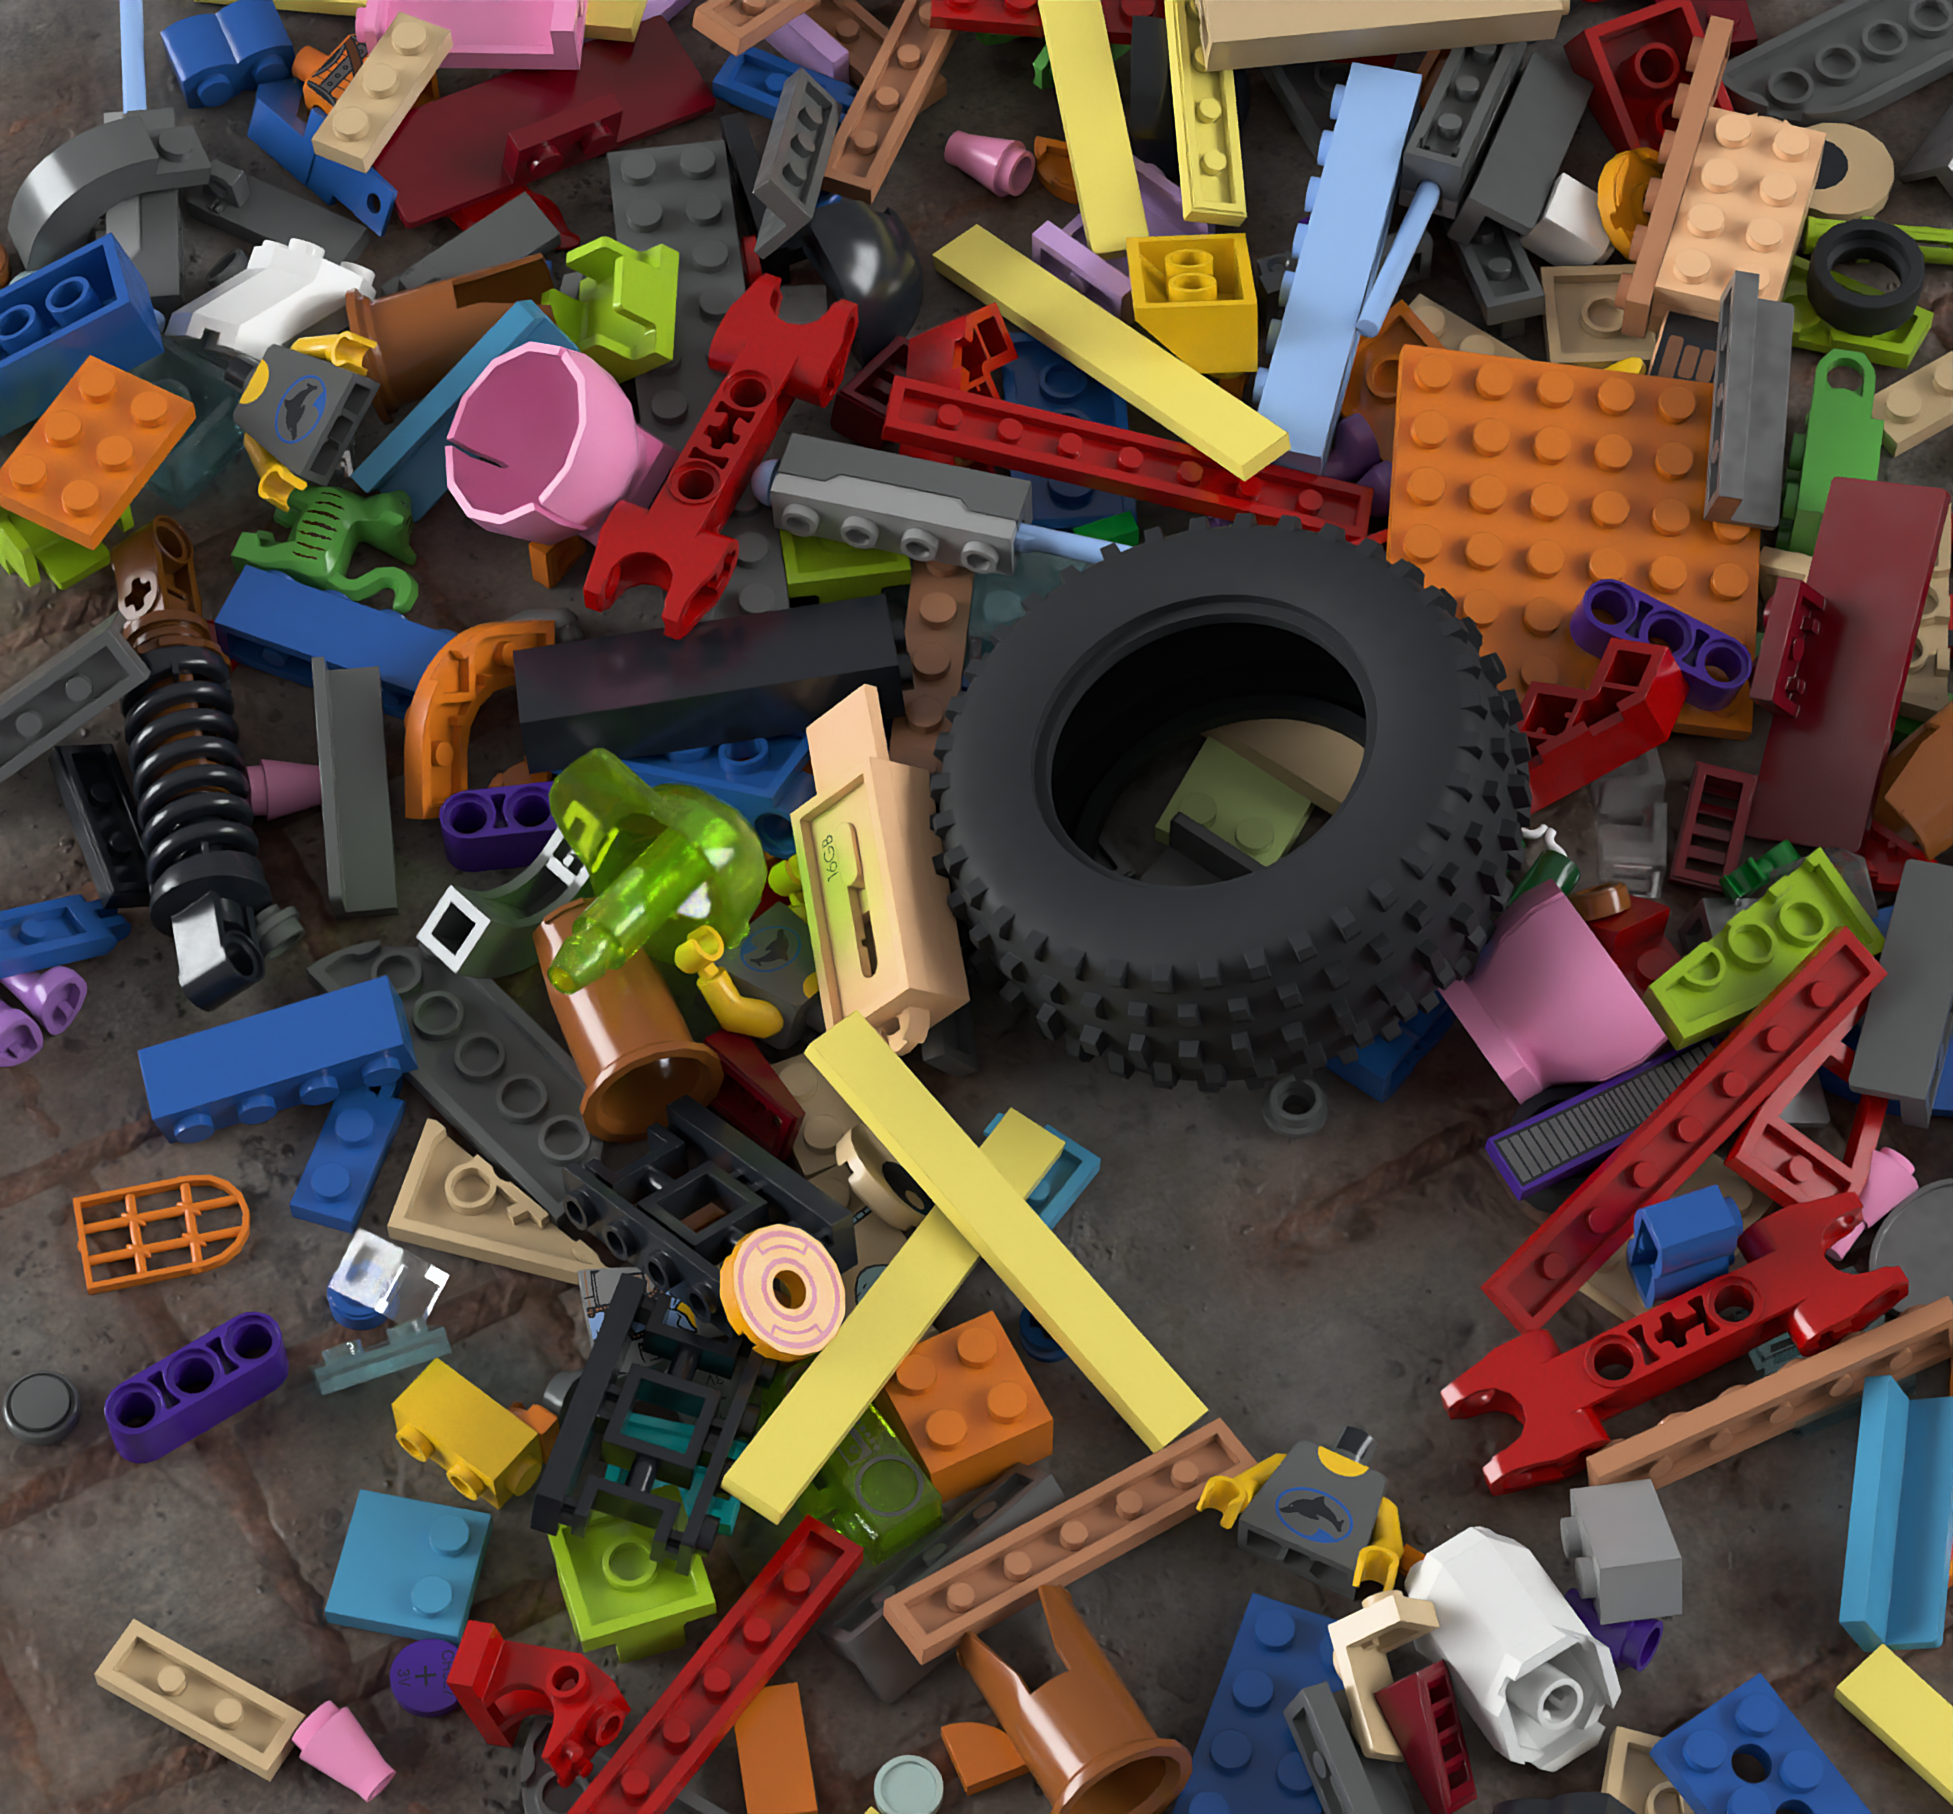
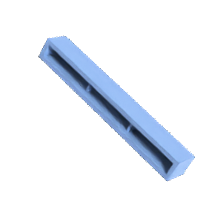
M1352 62L1347 84H1336L1331 102L1330 119L1337 121L1334 131L1324 130L1322 133L1317 158V165L1324 166L1321 178L1311 176L1306 193L1304 210L1311 213L1309 224L1298 223L1294 236L1292 259L1298 260L1295 272L1285 271L1282 279L1279 306L1286 307L1282 320L1273 318L1270 323L1265 353L1272 355V360L1269 368H1258L1254 383L1252 403L1259 404L1257 412L1289 434L1291 449L1270 464L1324 476L1361 336L1356 329V324L1375 283L1401 184L1404 151L1415 130L1420 112L1422 74Z

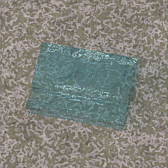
M422 1317L386 1329L389 1340L363 1348L359 1338L321 1351L324 1361L309 1366L317 1392L321 1395H326L452 1353L444 1326L434 1324L427 1327L425 1318Z

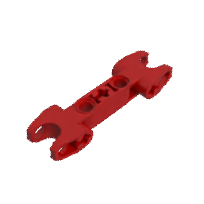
M765 273L729 307L716 330L708 355L709 369L727 376L720 384L672 467L669 477L651 508L648 509L621 499L611 510L600 529L596 550L583 587L586 608L602 613L604 610L610 609L615 601L629 588L639 585L659 586L668 592L661 615L665 624L663 635L681 640L717 604L731 579L739 554L738 540L719 533L727 523L749 484L754 470L761 463L795 399L825 408L832 400L844 378L846 362L859 324L858 304L841 299L834 302L829 310L817 321L803 325L787 323L778 317L783 295L780 292L782 278Z
M1855 1191L1789 1205L1760 1219L1745 1229L1743 1234L1737 1238V1247L1747 1262L1746 1265L1708 1281L1599 1334L1594 1339L1563 1354L1549 1330H1533L1495 1347L1482 1360L1452 1381L1440 1392L1442 1405L1451 1420L1469 1419L1480 1414L1499 1411L1514 1416L1524 1426L1521 1436L1507 1449L1495 1455L1482 1468L1485 1476L1484 1481L1492 1496L1510 1494L1540 1485L1560 1482L1587 1469L1586 1457L1595 1454L1603 1445L1611 1442L1601 1422L1650 1401L1750 1352L1776 1337L1788 1332L1801 1356L1808 1358L1836 1346L1844 1337L1851 1333L1863 1331L1909 1295V1281L1900 1266H1885L1870 1272L1853 1275L1837 1270L1825 1259L1824 1255L1828 1249L1837 1241L1852 1233L1855 1227L1864 1221L1862 1214L1864 1206ZM1732 1306L1742 1307L1751 1313L1746 1319L1738 1322H1730L1719 1316L1721 1311ZM1673 1338L1674 1341H1675V1343H1677L1679 1346H1681V1345H1685V1346L1680 1347V1348H1676V1346L1674 1345V1343H1672L1671 1341H1665V1340ZM1612 1364L1623 1365L1631 1370L1630 1374L1616 1381L1607 1380L1599 1375L1603 1368Z

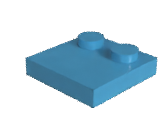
M360 1489L325 1608L327 1623L415 1640L439 1639L459 1648L494 1526L492 1514Z

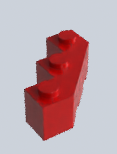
M996 302L941 323L910 338L906 378L1001 400L990 372L1019 358ZM899 445L900 455L996 474L993 465L909 445Z
M1611 637L1588 690L1531 681L1520 706L1524 720L1516 723L1519 732L1526 733L1530 744L1531 760L1527 762L1530 774L1529 787L1532 793L1531 814L1668 741L1690 690V686L1668 646Z

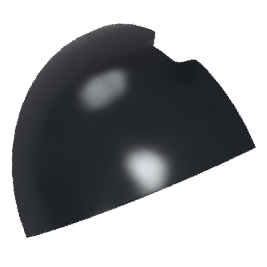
M1132 16L1131 150L1135 157L1144 163H1151L1157 166L1166 178L1169 179L1179 176L1180 173L1166 19ZM1244 68L1233 69L1239 132L1247 118L1251 102V87Z
M849 200L815 208L812 220L802 227L803 252L838 300L845 299L858 304L859 324L850 351L862 368H864L898 335L906 337L917 319L923 299V277L919 255L908 229L899 215L889 207L883 213L870 210L861 200Z

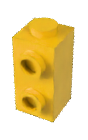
M437 1357L391 1404L397 1428L396 1439L400 1445L415 1459L426 1462L430 1458L447 1471L446 1475L451 1484L461 1494L473 1501H476L481 1496L499 1510L513 1494L521 1496L527 1492L541 1472L543 1459L538 1432Z

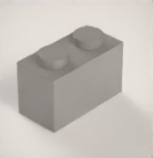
M1651 1479L1570 1489L1571 1517L1561 1518L1560 1521L1563 1550L1567 1559L1575 1558V1576L1581 1599H1592L1600 1624L1605 1625L1682 1614V1557Z

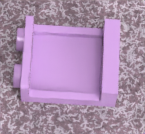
M1133 155L1149 237L1215 234V224L1184 221L1181 188L1168 180L1157 166L1151 163H1144ZM1081 213L1062 230L1047 220L1032 233V261L1128 326L1135 321L1127 257L1103 260L1089 250Z

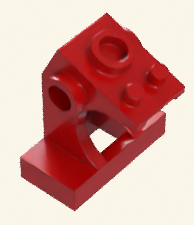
M468 1620L446 1680L447 1685L487 1744L512 1748L523 1718L530 1715H549L554 1717L541 1758L550 1765L558 1778L557 1782L561 1788L568 1789L578 1775L585 1778L592 1772L593 1763L590 1760L601 1747L609 1745L618 1736L626 1716L631 1711L613 1679L581 1653L504 1640L494 1624Z

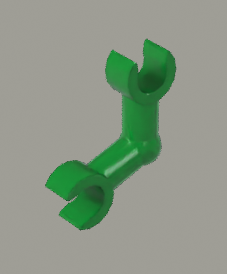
M1786 839L1766 852L1758 860L1754 861L1752 857L1748 858L1743 865L1727 876L1721 877L1718 882L1722 886L1724 896L1731 898L1735 902L1740 898H1749L1752 893L1761 887L1777 880L1790 871V867L1800 862L1802 858L1789 840Z

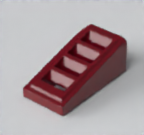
M898 335L836 393L830 420L833 430L865 448L882 450L890 442L881 439L894 376L906 377V372L896 367L895 364L898 363L907 368L909 340Z
M1696 761L1669 874V883L1724 895L1718 880L1737 869L1758 775ZM1707 794L1736 801V810L1700 802L1701 795ZM1701 815L1733 823L1732 829L1728 831L1695 823L1696 816ZM1695 836L1728 844L1727 852L1724 853L1690 845L1691 838ZM1687 857L1722 865L1721 877L1686 869Z
M722 1028L704 1038L703 1044L718 1054L725 1076L718 1095L710 1104L757 1145L781 1162H784L789 1158L804 1120L805 1111L748 1035L729 1032ZM760 1102H761L763 1105L766 1106V1107H765V1110H764V1108L761 1106ZM776 1116L782 1120L779 1129L774 1123Z
M1444 1659L1411 1673L1375 1692V1699L1431 1814H1452L1476 1800L1478 1796L1457 1702Z

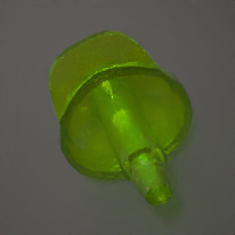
M604 748L593 749L574 760L555 778L548 794L551 814L564 838L584 864L589 874L595 897H598L574 921L572 925L573 936H569L564 940L547 970L548 979L555 989L565 995H573L602 978L606 974L607 969L616 970L621 968L641 947L654 959L676 965L674 958L677 947L687 941V936L690 932L703 925H709L719 933L724 944V950L726 948L733 949L738 947L741 939L748 936L750 932L748 922L761 902L768 871L761 839L751 823L738 809L717 798L715 795L684 782L665 783L650 787L616 755ZM619 832V848H615V838Z

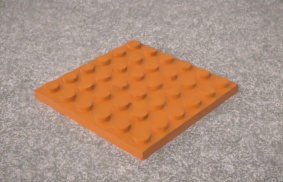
M1404 344L1399 355L1386 560L1391 564H1395L1400 559H1404L1420 568L1425 574L1424 589L1431 585L1438 589L1444 588L1457 602L1455 617L1461 620L1469 616L1476 623L1478 630L1483 636V645L1480 646L1479 650L1480 657L1496 652L1504 665L1507 678L1497 684L1499 691L1515 689L1521 706L1531 681L1585 690L1589 689L1601 659L1577 646L1571 637L1569 625L1571 617L1591 584L1603 579L1621 581L1735 638L1747 648L1753 662L1756 651L1761 529L1704 520L1714 383ZM1592 609L1593 615L1601 623L1607 625L1616 624L1613 616L1607 611ZM1656 637L1648 638L1650 644L1668 646L1672 653L1671 647L1663 639ZM1705 666L1707 673L1713 679L1720 682H1729L1727 675L1720 668ZM1748 679L1731 704L1720 711H1705L1684 702L1672 732L1746 741L1752 733L1753 701L1749 698L1750 688Z

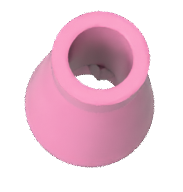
M958 130L951 135L945 147L944 158L946 163L958 167L999 197H1004L1008 194L1018 196L1023 193L1034 173V154L1026 150L1025 145L1021 141L972 135Z
M260 759L259 765L245 766L244 776L249 784V796L246 801L253 808L254 816L263 815L265 821H269L322 804L318 765Z
M331 1700L324 1702L311 1713L292 1738V1742L301 1750L299 1756L301 1760L353 1790L367 1803L383 1791L396 1773L383 1759L348 1707L339 1709Z

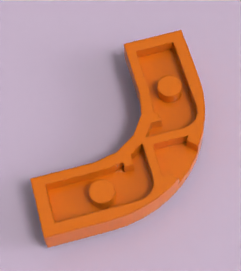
M530 619L479 624L459 633L436 654L422 675L412 703L404 717L406 730L404 745L405 818H439L440 808L446 799L455 793L468 790L467 751L470 728L480 706L493 692L516 685L513 651L555 644V620Z

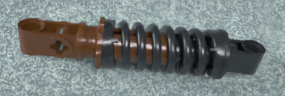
M158 515L114 546L110 552V561L115 572L119 596L118 609L127 619L123 626L124 632L122 636L151 671L148 679L119 699L121 714L125 719L124 736L129 746V767L134 775V797L139 803L137 814L138 823L143 830L142 848L143 853L148 859L146 868L151 895L149 903L150 919L153 926L159 932L175 939L179 964L178 979L183 992L196 1007L211 1012L263 979L265 975V962L260 952L254 917L272 905L270 887L265 881L263 866L255 858L259 852V841L257 835L251 829L254 824L253 808L246 801L249 796L248 780L241 773L244 768V755L236 745L239 741V726L232 718L235 703L231 695L230 678L232 668L230 658L221 651L220 645L211 641L209 626L202 616V599L197 587L193 563L194 550L190 537L176 520L167 515ZM225 816H229L231 819L227 821ZM230 844H233V845H235L236 847H234V848L231 850Z

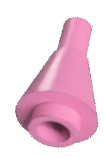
M1883 1147L1880 1151L1873 1150L1868 1179L1858 1197L1864 1206L1862 1209L1864 1221L1857 1225L1852 1233L1840 1239L1825 1252L1828 1256L1841 1261L1863 1230H1868L1919 1188L1916 1179L1912 1176L1915 1168L1907 1158L1888 1147Z

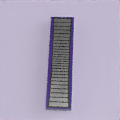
M1710 1036L1681 1050L1676 1051L1673 1049L1488 1138L1485 1150L1518 1201L1532 1196L1606 1160L1718 1047V1044Z

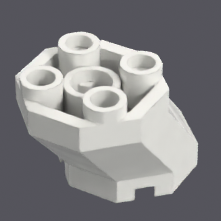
M292 238L288 246L264 240L262 246L254 247L247 269L173 312L164 336L168 340H176L175 346L179 350L222 369H227L231 360L239 354H245L260 363L267 348L272 344L290 349L299 338L332 335L348 327L349 320L345 299L347 290L357 288L361 295L374 299L377 292L372 287L375 274L373 271L354 263L341 262L340 266L323 258L325 253L323 248L304 240Z
M1481 1526L1470 1527L1427 1553L1424 1560L1415 1563L1410 1568L1404 1582L1408 1597L1432 1601L1440 1628L1413 1640L1415 1648L1433 1663L1444 1659L1455 1695L1496 1751L1512 1762L1525 1765L1524 1761L1539 1769L1554 1773L1598 1745L1605 1726L1598 1722L1605 1704L1614 1709L1621 1693L1610 1649L1590 1634L1529 1549L1514 1539L1498 1535L1488 1528Z

